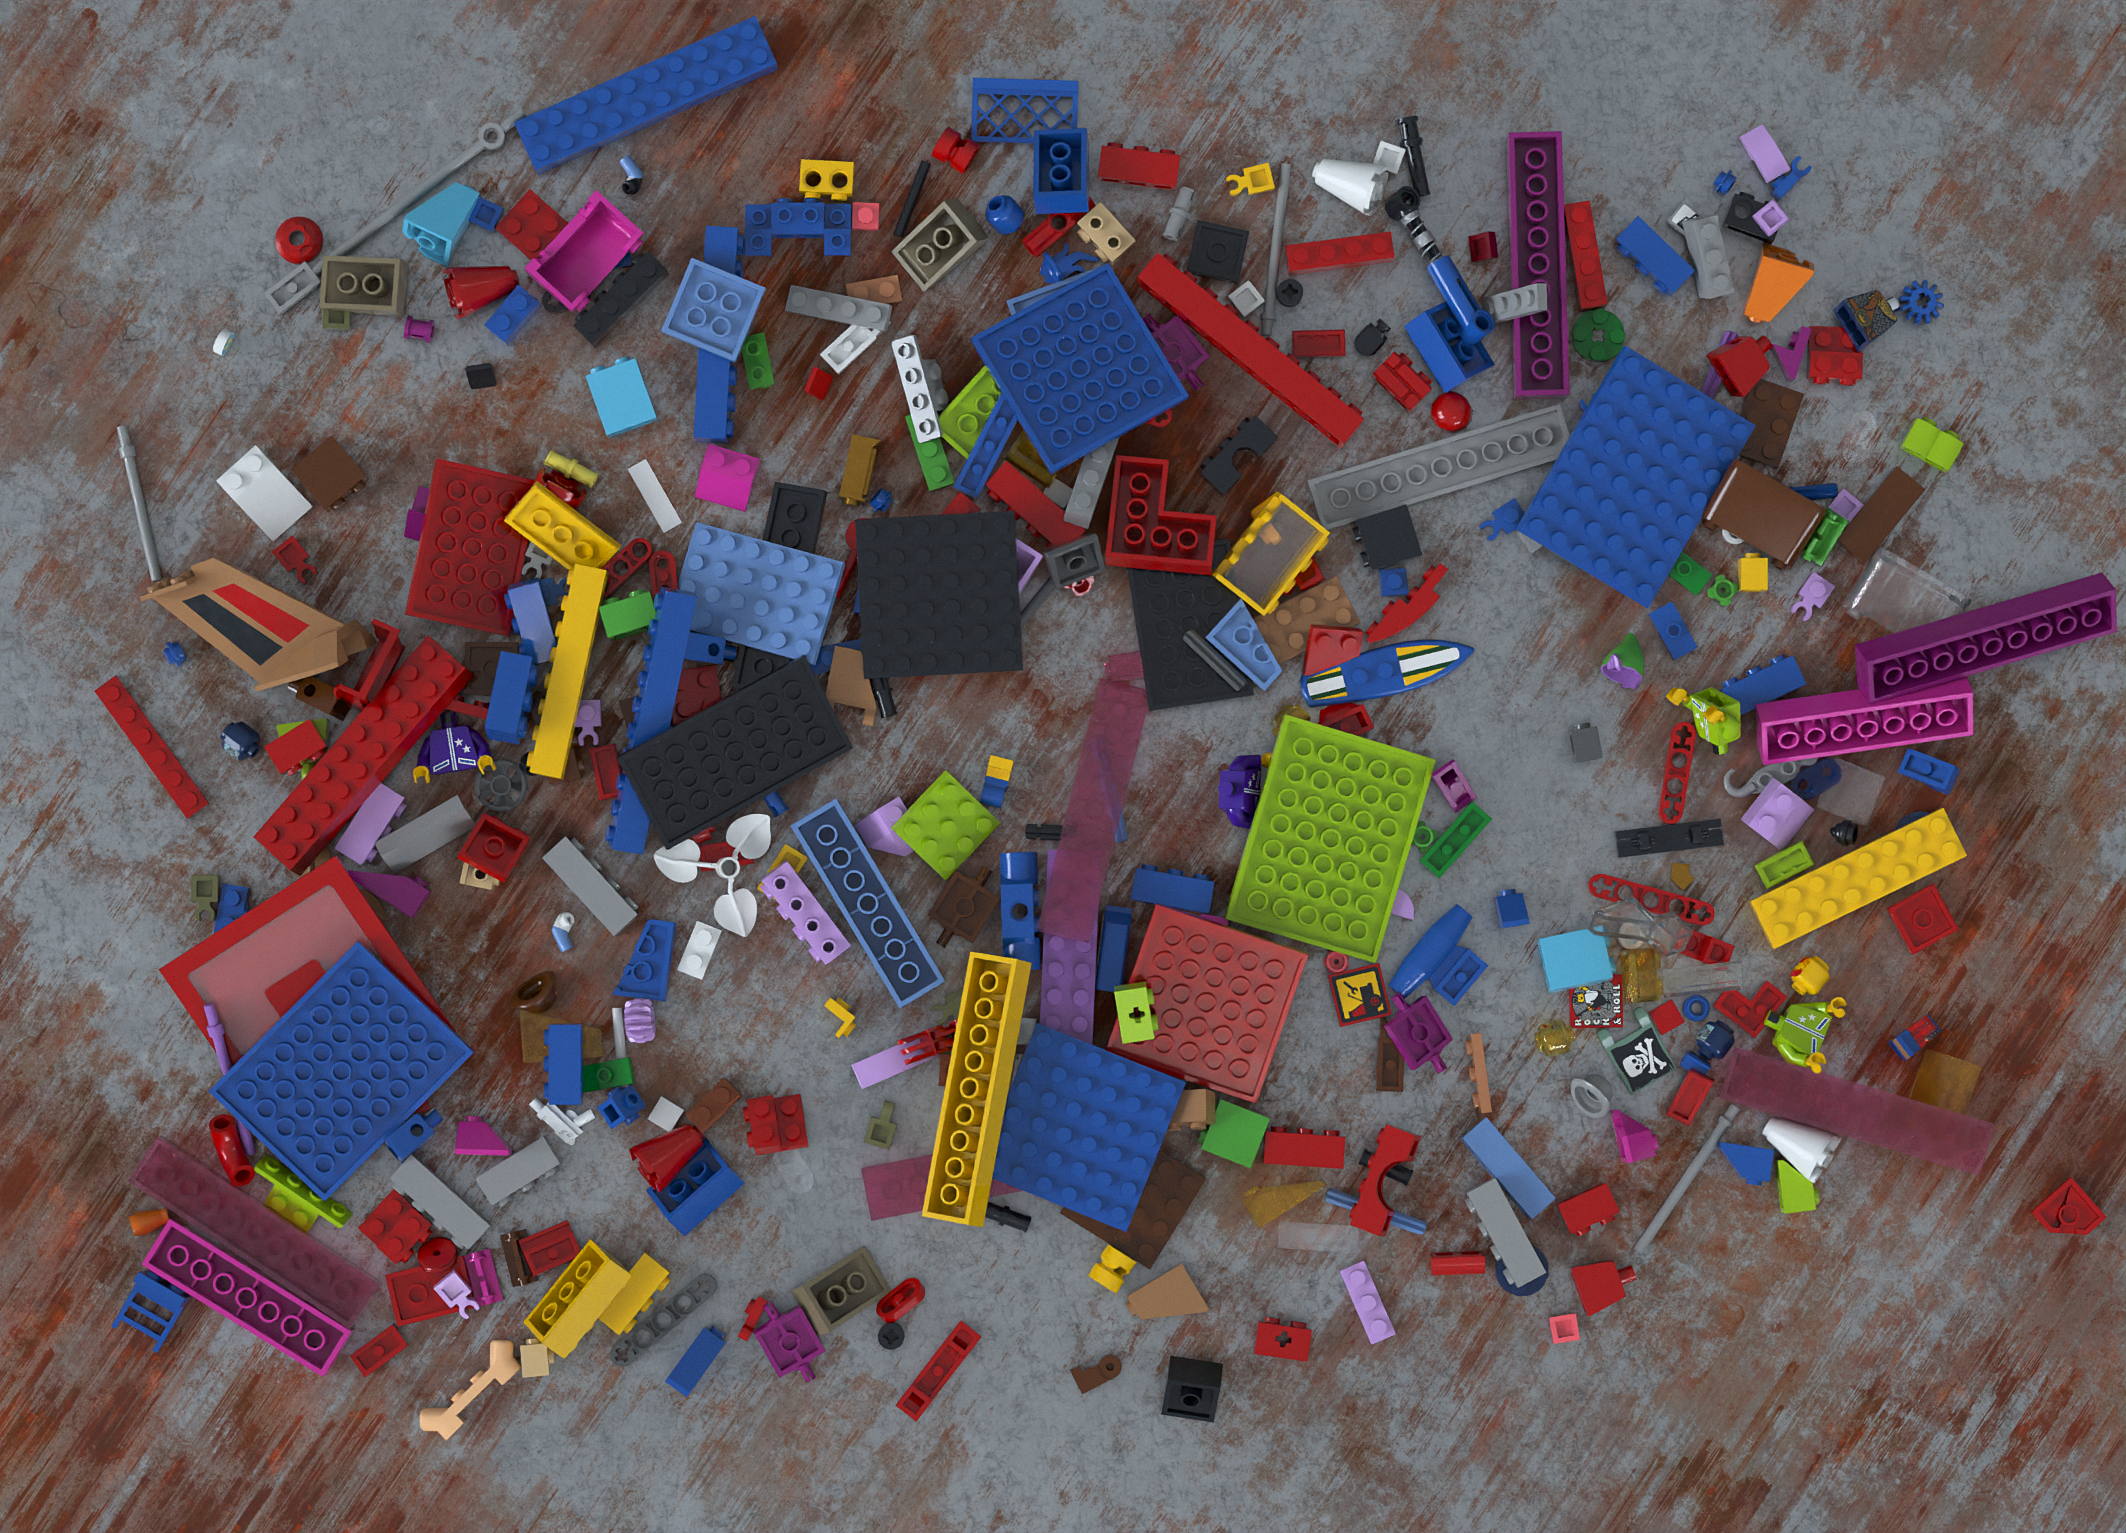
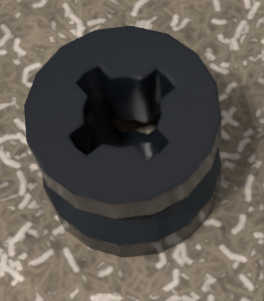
M1295 279L1282 281L1276 293L1278 302L1282 306L1289 308L1298 305L1303 297L1302 285Z
M894 1322L884 1324L878 1333L880 1345L888 1350L900 1347L905 1338L903 1328Z

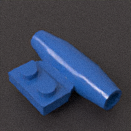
M1458 904L1452 907L1432 924L1406 955L1389 983V987L1396 993L1401 992L1405 999L1429 979L1433 989L1455 1006L1489 966L1469 948L1457 946L1473 917Z

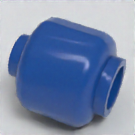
M1002 195L995 196L988 202L985 217L999 234H1010L1020 228L1024 219V212L1012 197Z

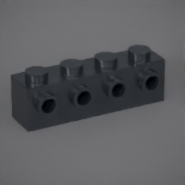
M649 251L645 255L639 254L631 263L633 267L626 274L621 272L612 281L614 286L608 292L603 290L593 300L595 305L588 311L586 309L582 310L574 319L576 321L573 325L574 328L594 348L669 275L667 269Z

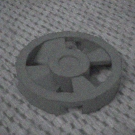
M505 759L493 760L496 770L493 771L491 765H487L484 768V772L489 769L494 775L491 781L482 778L484 774L480 770L477 773L474 783L476 795L481 803L490 810L498 812L511 811L519 806L526 797L528 790L527 777L513 761ZM509 766L518 772L510 779L505 776ZM511 790L520 793L519 798L515 802L509 796ZM492 793L497 795L493 805L485 799Z

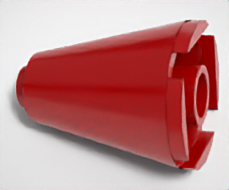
M509 266L447 267L443 269V273L448 274L449 277L444 279V285L451 308H457L458 313L454 314L457 320L465 318L511 294L516 288L515 286L519 285L516 270H511Z
M685 1124L632 1146L628 1149L632 1161L638 1159L639 1167L637 1169L654 1190L657 1189V1192L660 1193L703 1146L702 1139L705 1137L695 1125L692 1127L690 1124Z

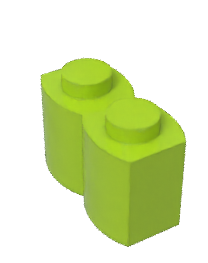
M1927 417L1922 419L1916 418L1902 441L1900 448L1945 473L1948 472L1964 444L1959 440L1960 436L1948 429L1945 432L1936 428L1937 423Z

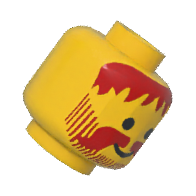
M1817 956L1802 958L1790 972V977L1794 982L1792 984L1793 989L1801 995H1805V993L1816 995L1830 979L1829 966Z

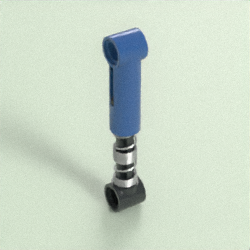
M1402 186L1386 200L1384 204L1385 211L1390 218L1402 221L1404 227L1410 229V237L1415 238L1413 240L1418 250L1423 251L1422 257L1427 258L1429 261L1426 268L1460 324L1459 334L1461 338L1468 344H1477L1494 330V319L1490 313L1480 308L1450 256H1442L1443 250L1439 251L1435 244L1437 241H1435L1436 238L1432 235V231L1427 230L1424 226L1425 221H1421L1419 218L1421 217L1419 212L1421 201L1418 192L1410 186Z

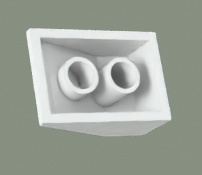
M256 445L216 480L273 542L313 507Z

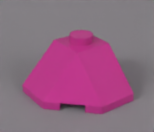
M1610 1110L1622 1162L1631 1163L1656 1156L1655 1150L1659 1149L1656 1134H1651L1650 1129L1620 1110Z

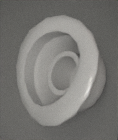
M1591 1074L1584 1079L1577 1077L1572 1080L1571 1095L1577 1108L1591 1118L1607 1116L1611 1110L1610 1100L1613 1096L1611 1084L1604 1077L1596 1074Z

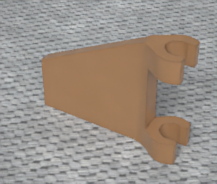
M835 645L825 695L833 710L835 703L864 708L865 714L862 725L873 727L877 705L870 680L864 679L862 650Z

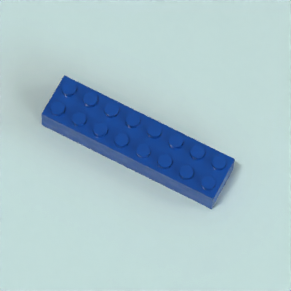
M706 226L704 263L743 278L744 265L739 260L740 255L745 254L744 235L740 234L738 227ZM699 348L694 439L697 443L729 445V438H734L735 423L733 419H730V414L736 410V396L732 393V386H737L738 370L733 366V361Z

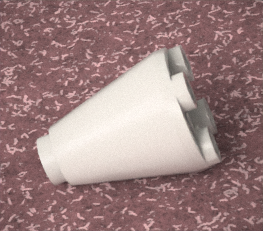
M1774 1116L1771 1117L1762 1133L1767 1137V1141L1800 1174L1812 1183L1818 1180L1822 1172L1820 1168L1824 1167L1826 1169L1834 1156L1830 1151H1834L1841 1141V1137L1832 1132L1782 1117L1777 1119Z

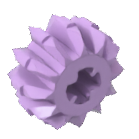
M643 998L627 1001L624 1010V1020L628 1040L637 1043L652 1041L656 1031L652 1001Z

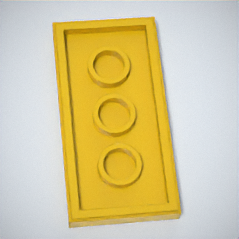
M538 481L504 520L568 570H574L575 564L602 569L621 547V544Z

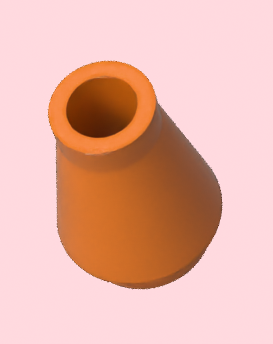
M166 1208L134 1212V1215L128 1216L134 1236L141 1235L142 1237L167 1224L169 1221Z

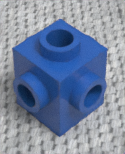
M631 1084L623 1090L620 1086L606 1094L609 1099L597 1108L610 1128L613 1129L623 1122L629 1125L640 1117L638 1112L645 1108L646 1105Z

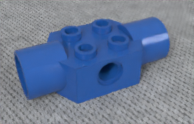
M1037 852L1000 853L1003 957L1032 963L1030 970H1041L1040 937H1035L1034 933L1040 932L1039 916H1034V906H1039L1038 889H1033V885L1038 884ZM1019 904L1025 905L1028 908L1027 916L1022 919H1018L1013 915L1014 907Z

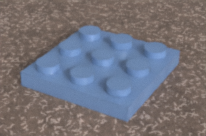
M691 258L661 332L736 363L766 288Z

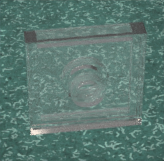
M1835 757L1816 807L1866 826L1885 777Z

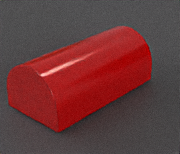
M1482 1251L1433 1252L1430 1254L1431 1276L1485 1274V1255Z

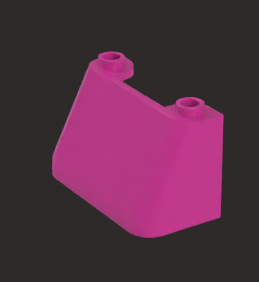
M597 190L587 199L588 202L584 206L585 209L581 207L578 214L545 250L539 253L540 258H533L525 267V272L571 312L576 309L579 312L582 311L590 302L588 296L629 251L635 253L644 243L641 240L644 233Z

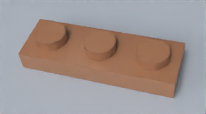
M1481 1033L1469 1034V1040H1465L1467 1056L1472 1055L1473 1066H1469L1470 1081L1476 1084L1477 1092L1472 1093L1474 1109L1479 1108V1113L1492 1112L1482 1035Z

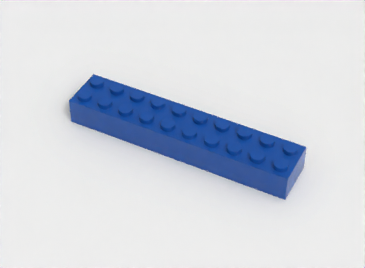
M753 16L514 122L536 173L540 175L778 70V65L756 16Z

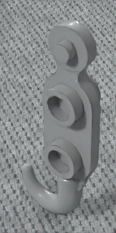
M1818 757L1769 764L1758 770L1748 783L1741 788H1735L1731 784V776L1736 772L1735 768H1731L1724 776V787L1730 795L1738 798L1761 793L1772 778L1784 784L1798 775L1801 766L1815 764Z

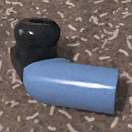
M628 155L619 162L627 173L625 183L622 184V190L625 194L634 195L641 188L643 173L631 156Z

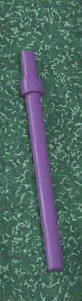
M208 1003L203 1006L209 1024L206 1027L209 1037L213 1038L224 1075L232 1067L223 1037L225 1031L222 1022L218 1020L214 1003ZM235 1117L246 1155L255 1154L256 1150L250 1130Z

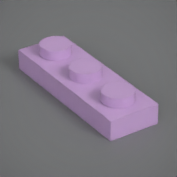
M1364 1260L1340 1270L1339 1272L1371 1345L1395 1335L1394 1328Z

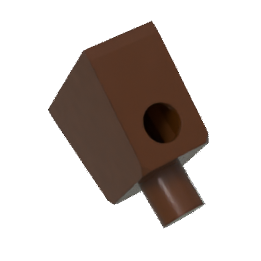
M312 676L288 683V689L296 692V699L344 721L350 707L346 705L342 696L340 699H336L333 693L334 687Z

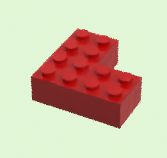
M1116 455L1105 554L1107 566L1212 575L1217 516L1165 511L1169 460Z

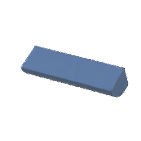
M1487 1117L1459 1138L1491 1177L1496 1178L1503 1191L1528 1220L1533 1219L1556 1199Z

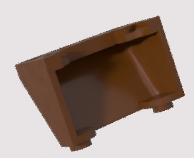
M1733 459L1703 512L1701 518L1703 522L1701 525L1713 532L1716 529L1728 531L1768 554L1769 558L1772 559L1770 564L1785 571L1786 568L1788 570L1792 569L1824 517L1826 510L1748 464Z

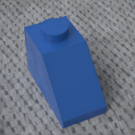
M1515 889L1500 891V896L1494 897L1499 929L1530 924L1523 893L1516 894Z
M1718 1142V1149L1739 1177L1747 1178L1746 1184L1762 1186V1181L1770 1182L1774 1150Z

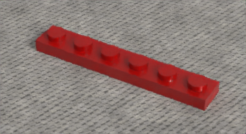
M115 675L97 688L94 692L185 817L190 819L210 804L118 676Z

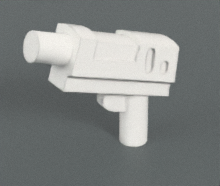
M537 1097L529 1104L538 1113L536 1116L540 1120H544L555 1131L554 1133L565 1144L574 1145L576 1138L584 1132L580 1126L596 1118L591 1109L580 1115H577L572 1110H568L565 1114L557 1105H549V1102L544 1105Z

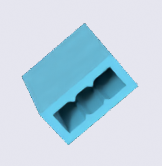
M629 356L620 358L615 361L616 365L605 368V365L598 366L590 370L591 374L586 375L608 438L658 421L636 358L630 359Z
M1602 926L1541 938L1537 942L1549 994L1610 981L1613 979V973H1616L1614 958H1609L1607 948L1610 947L1609 936L1607 932L1602 931Z

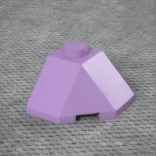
M900 797L895 798L855 824L868 848L904 857L914 851L891 829L907 811Z

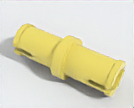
M554 450L549 452L544 465L565 474V478H573L589 486V488L594 486L599 473L578 464V460H570Z

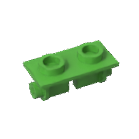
M765 333L746 336L741 349L750 390L760 387L761 389L772 387L775 381Z
M1827 507L1824 517L1802 551V557L1810 562L1813 560L1820 566H1823L1849 521Z

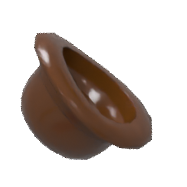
M554 971L541 972L517 987L511 996L510 1003L512 1006L520 1009L525 1008L530 1013L540 1014L550 1009L557 999V990L554 987L556 980Z

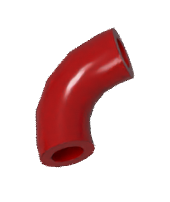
M228 1114L213 1117L209 1122V1129L214 1147L226 1175L234 1186L240 1187L250 1183L255 1176V1171L241 1143L234 1118Z

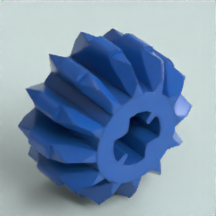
M1915 280L1911 283L1912 289L1907 286L1903 288V292L1907 296H1900L1898 301L1906 303V305L1901 306L1899 311L1904 312L1908 310L1909 313L1905 316L1907 321L1915 316V325H1919L1921 319H1923L1925 324H1929L1931 317L1937 319L1940 316L1936 309H1942L1944 304L1936 300L1941 299L1943 293L1934 294L1938 287L1936 284L1928 289L1927 280L1922 281L1921 287ZM1919 296L1921 300L1925 299L1927 302L1923 308H1921L1922 305L1917 306L1916 304Z

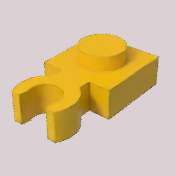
M1269 162L1244 168L1243 177L1229 175L1226 178V182L1235 181L1238 184L1237 189L1229 191L1230 196L1239 195L1243 189L1248 190L1249 196L1275 190Z

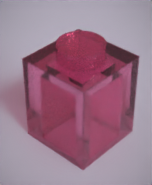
M1140 651L1109 655V662L1104 663L1106 678H1111L1112 684L1144 679Z

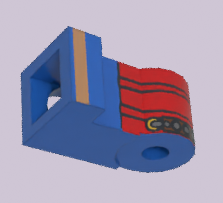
M1927 1014L1887 1041V1043L1901 1061H1906L1925 1046L1927 1042L1936 1037L1941 1032V1029L1931 1016Z

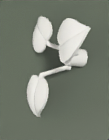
M750 814L735 820L727 830L726 841L736 849L733 851L732 857H723L717 863L699 862L700 849L690 839L681 842L669 850H666L663 846L654 853V860L660 871L673 881L684 883L694 880L697 876V866L715 868L720 877L728 878L729 895H722L716 900L714 905L715 919L723 928L743 937L749 935L756 921L757 903L753 894L745 888L738 889L733 893L734 877L740 871L737 855L740 852L745 858L755 859L767 852L771 841L770 816Z

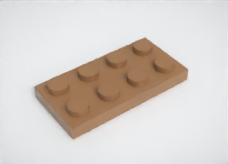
M1337 576L1278 605L1271 614L1267 612L1265 616L1261 614L1253 618L1279 665L1306 651L1311 624L1352 628L1361 623Z

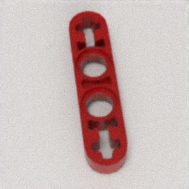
M1687 722L1676 724L1670 734L1658 807V816L1666 824L1678 822L1682 818L1696 738L1695 728ZM1682 727H1686V732L1690 733V737L1685 738L1683 745L1689 746L1688 751L1683 748H1673L1674 743L1680 745L1681 738L1679 735H1676V732L1682 730ZM1675 753H1682L1686 757V764L1682 768L1675 767L1672 763V756ZM1671 779H1678L1682 784V789L1677 794L1671 793L1667 788V784ZM1665 795L1670 798H1680V803L1674 802L1673 810L1677 811V816H1672L1671 820L1667 819V814L1663 813V810L1668 809L1670 806V800L1665 801Z

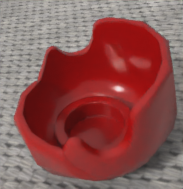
M1449 391L1440 394L1432 403V419L1443 430L1457 433L1466 429L1472 421L1473 409L1468 399L1460 393Z

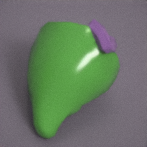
M1628 633L1625 639L1604 658L1601 664V672L1609 679L1621 683L1623 688L1631 687L1632 689H1637L1644 674L1645 663L1640 644L1633 633Z

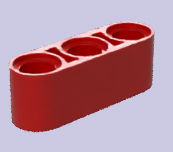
M635 538L602 568L609 572L607 578L609 588L604 593L603 600L610 598L649 562L651 555L654 553L649 541L644 538ZM638 544H645L648 548L647 554L644 557L639 558L634 555V548ZM626 562L628 564L627 573L621 576L616 575L614 571L616 564Z

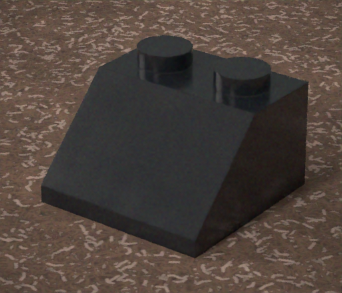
M1170 1356L1161 1415L1214 1423L1221 1388L1223 1364Z

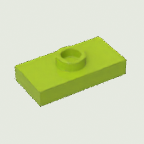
M1799 841L1754 866L1766 889H1769L1811 867L1814 863L1803 841Z

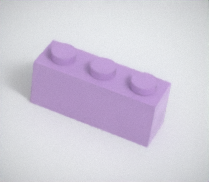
M380 783L362 804L335 849L362 866H365L367 862L371 864L379 853L375 842L392 833L393 828L391 824L395 818L400 819L406 811L407 805L405 802L407 798L385 784Z

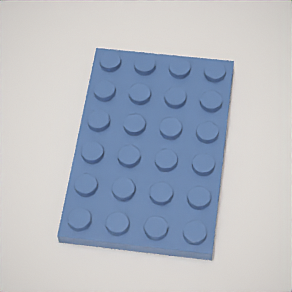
M696 522L678 580V590L693 592L697 596L690 631L725 638L729 642L790 659H796L804 655L809 664L815 665L846 564L841 561Z

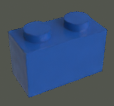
M517 285L484 326L508 346L538 311L541 304L522 287Z

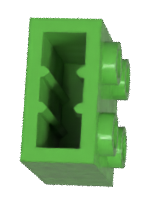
M1219 1099L1218 1104L1215 1103V1124L1202 1129L1198 1142L1202 1143L1201 1149L1251 1168L1270 1118Z

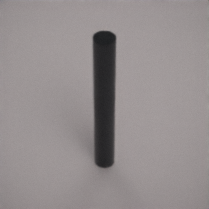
M921 160L894 230L893 234L903 238L931 166L926 161Z

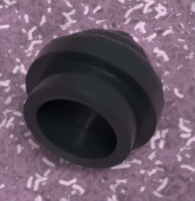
M1843 820L1841 823L1836 824L1835 827H1832L1830 833L1842 846L1854 845L1858 837V824L1852 823L1851 820Z

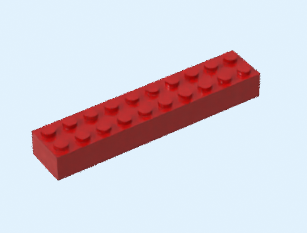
M1157 252L1137 277V285L1175 316L1178 315L1186 325L1342 449L1362 425L1364 418L1361 415L1363 412L1352 403L1346 405L1340 399L1342 395L1331 386L1327 389L1320 384L1321 378L1313 371H1304L1299 366L1301 362L1292 354L1288 353L1286 356L1279 351L1280 345L1272 338L1267 337L1265 339L1258 334L1259 328L1249 320L1243 322L1238 318L1239 312L1228 303L1224 306L1217 301L1218 295L1208 287L1201 288L1196 283L1198 279L1189 271L1181 272L1176 268L1177 262L1166 253L1162 256Z
M427 635L253 837L290 871L301 876L475 674L436 640Z

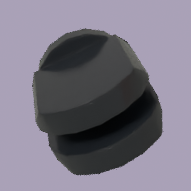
M1380 318L1377 320L1378 324L1376 327L1370 322L1356 336L1354 345L1361 355H1374L1388 339L1383 333L1385 331L1389 332L1391 328Z

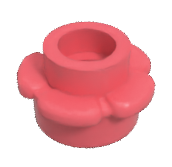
M1329 950L1327 956L1323 959V965L1330 974L1344 972L1349 967V957L1346 954ZM1335 959L1339 960L1338 964H1334Z

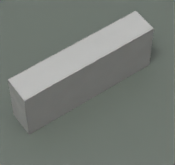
M456 795L375 842V845L383 860L395 874L470 831L476 826V823L470 811L459 796Z

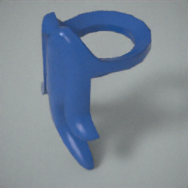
M1064 242V248L1061 252L1052 257L1048 252L1043 254L1044 260L1040 268V274L1045 277V282L1048 284L1060 282L1076 271L1085 272L1082 266H1073L1076 262L1080 260L1095 262L1099 258L1079 251L1066 256L1069 252V246Z

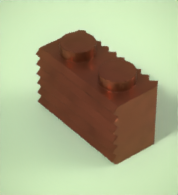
M721 1078V1082H717V1086H713L709 1093H705V1097H701V1101H698V1104H694V1108H690V1112H686V1116L702 1133H705L743 1095L727 1078Z

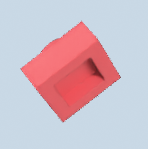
M853 202L852 230L879 231L880 204Z
M1576 1313L1549 1317L1553 1344L1580 1340Z

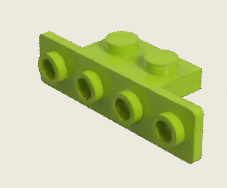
M265 1155L254 1167V1171L275 1184L264 1203L307 1233L312 1229L319 1215L338 1228H342L353 1215L344 1205L330 1197L325 1201L322 1200L295 1173L268 1155Z

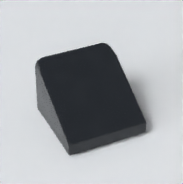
M491 363L466 366L465 371L471 389L496 386L495 370Z

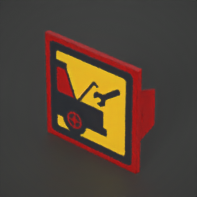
M1379 963L1328 975L1340 1027L1392 1015Z

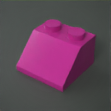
M708 443L695 497L746 512L760 467V459Z

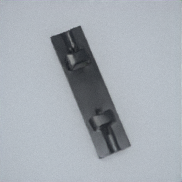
M1721 819L1614 832L1618 858L1724 845ZM1689 829L1692 831V834H1693V840H1692V842H1691V839H1690V831H1689Z

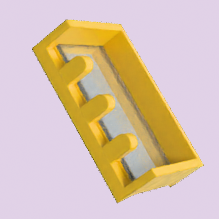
M1276 491L1213 570L1212 575L1263 616L1267 612L1271 614L1278 606L1279 601L1277 599L1281 594L1289 592L1296 583L1294 579L1300 571L1304 572L1313 561L1311 557L1316 550L1321 551L1329 541L1327 536L1330 532L1284 495Z

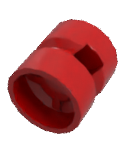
M948 126L935 145L931 156L942 163L950 162L952 169L965 174L973 162L980 145L969 138L961 139V133Z

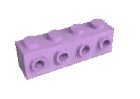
M786 859L761 877V881L764 884L760 888L769 900L772 897L777 900L780 905L776 909L785 921L788 918L792 920L795 924L792 930L802 942L805 939L811 945L808 951L817 963L822 960L826 965L851 946Z

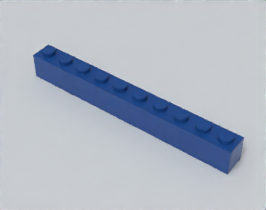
M661 587L660 593H656L654 599V609H657L655 619H651L649 623L648 634L651 635L650 644L645 646L643 652V661H646L644 671H640L637 685L640 687L639 696H635L633 700L632 712L635 715L633 723L630 722L627 728V738L630 739L628 748H624L623 753L670 727L697 599L693 592ZM623 771L617 777L616 789L619 792L617 800L614 799L611 805L613 821L612 825L607 826L605 840L608 841V845L612 850L643 855L650 819Z

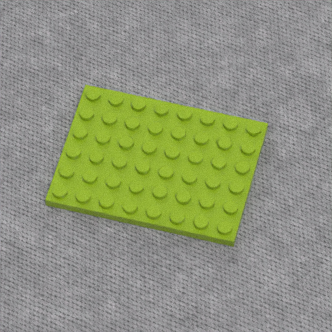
M1284 714L1224 918L1376 963L1436 759Z

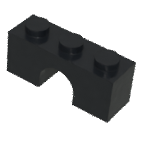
M1256 415L1251 420L1246 417L1236 428L1240 432L1233 439L1228 436L1218 447L1221 452L1215 458L1210 455L1200 466L1203 469L1200 476L1222 497L1242 477L1232 464L1234 454L1240 450H1248L1260 458L1278 439V436Z

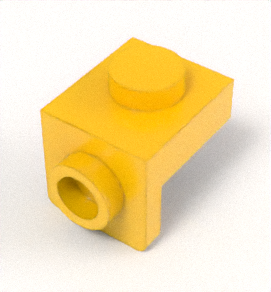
M830 997L824 1006L844 1021V1024L835 1035L838 1038H841L842 1035L848 1037L856 1027V1024L853 1022L856 1017L848 1011L851 1006L840 997L836 1000Z

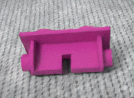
M490 1248L464 1255L474 1296L479 1305H488L503 1300Z

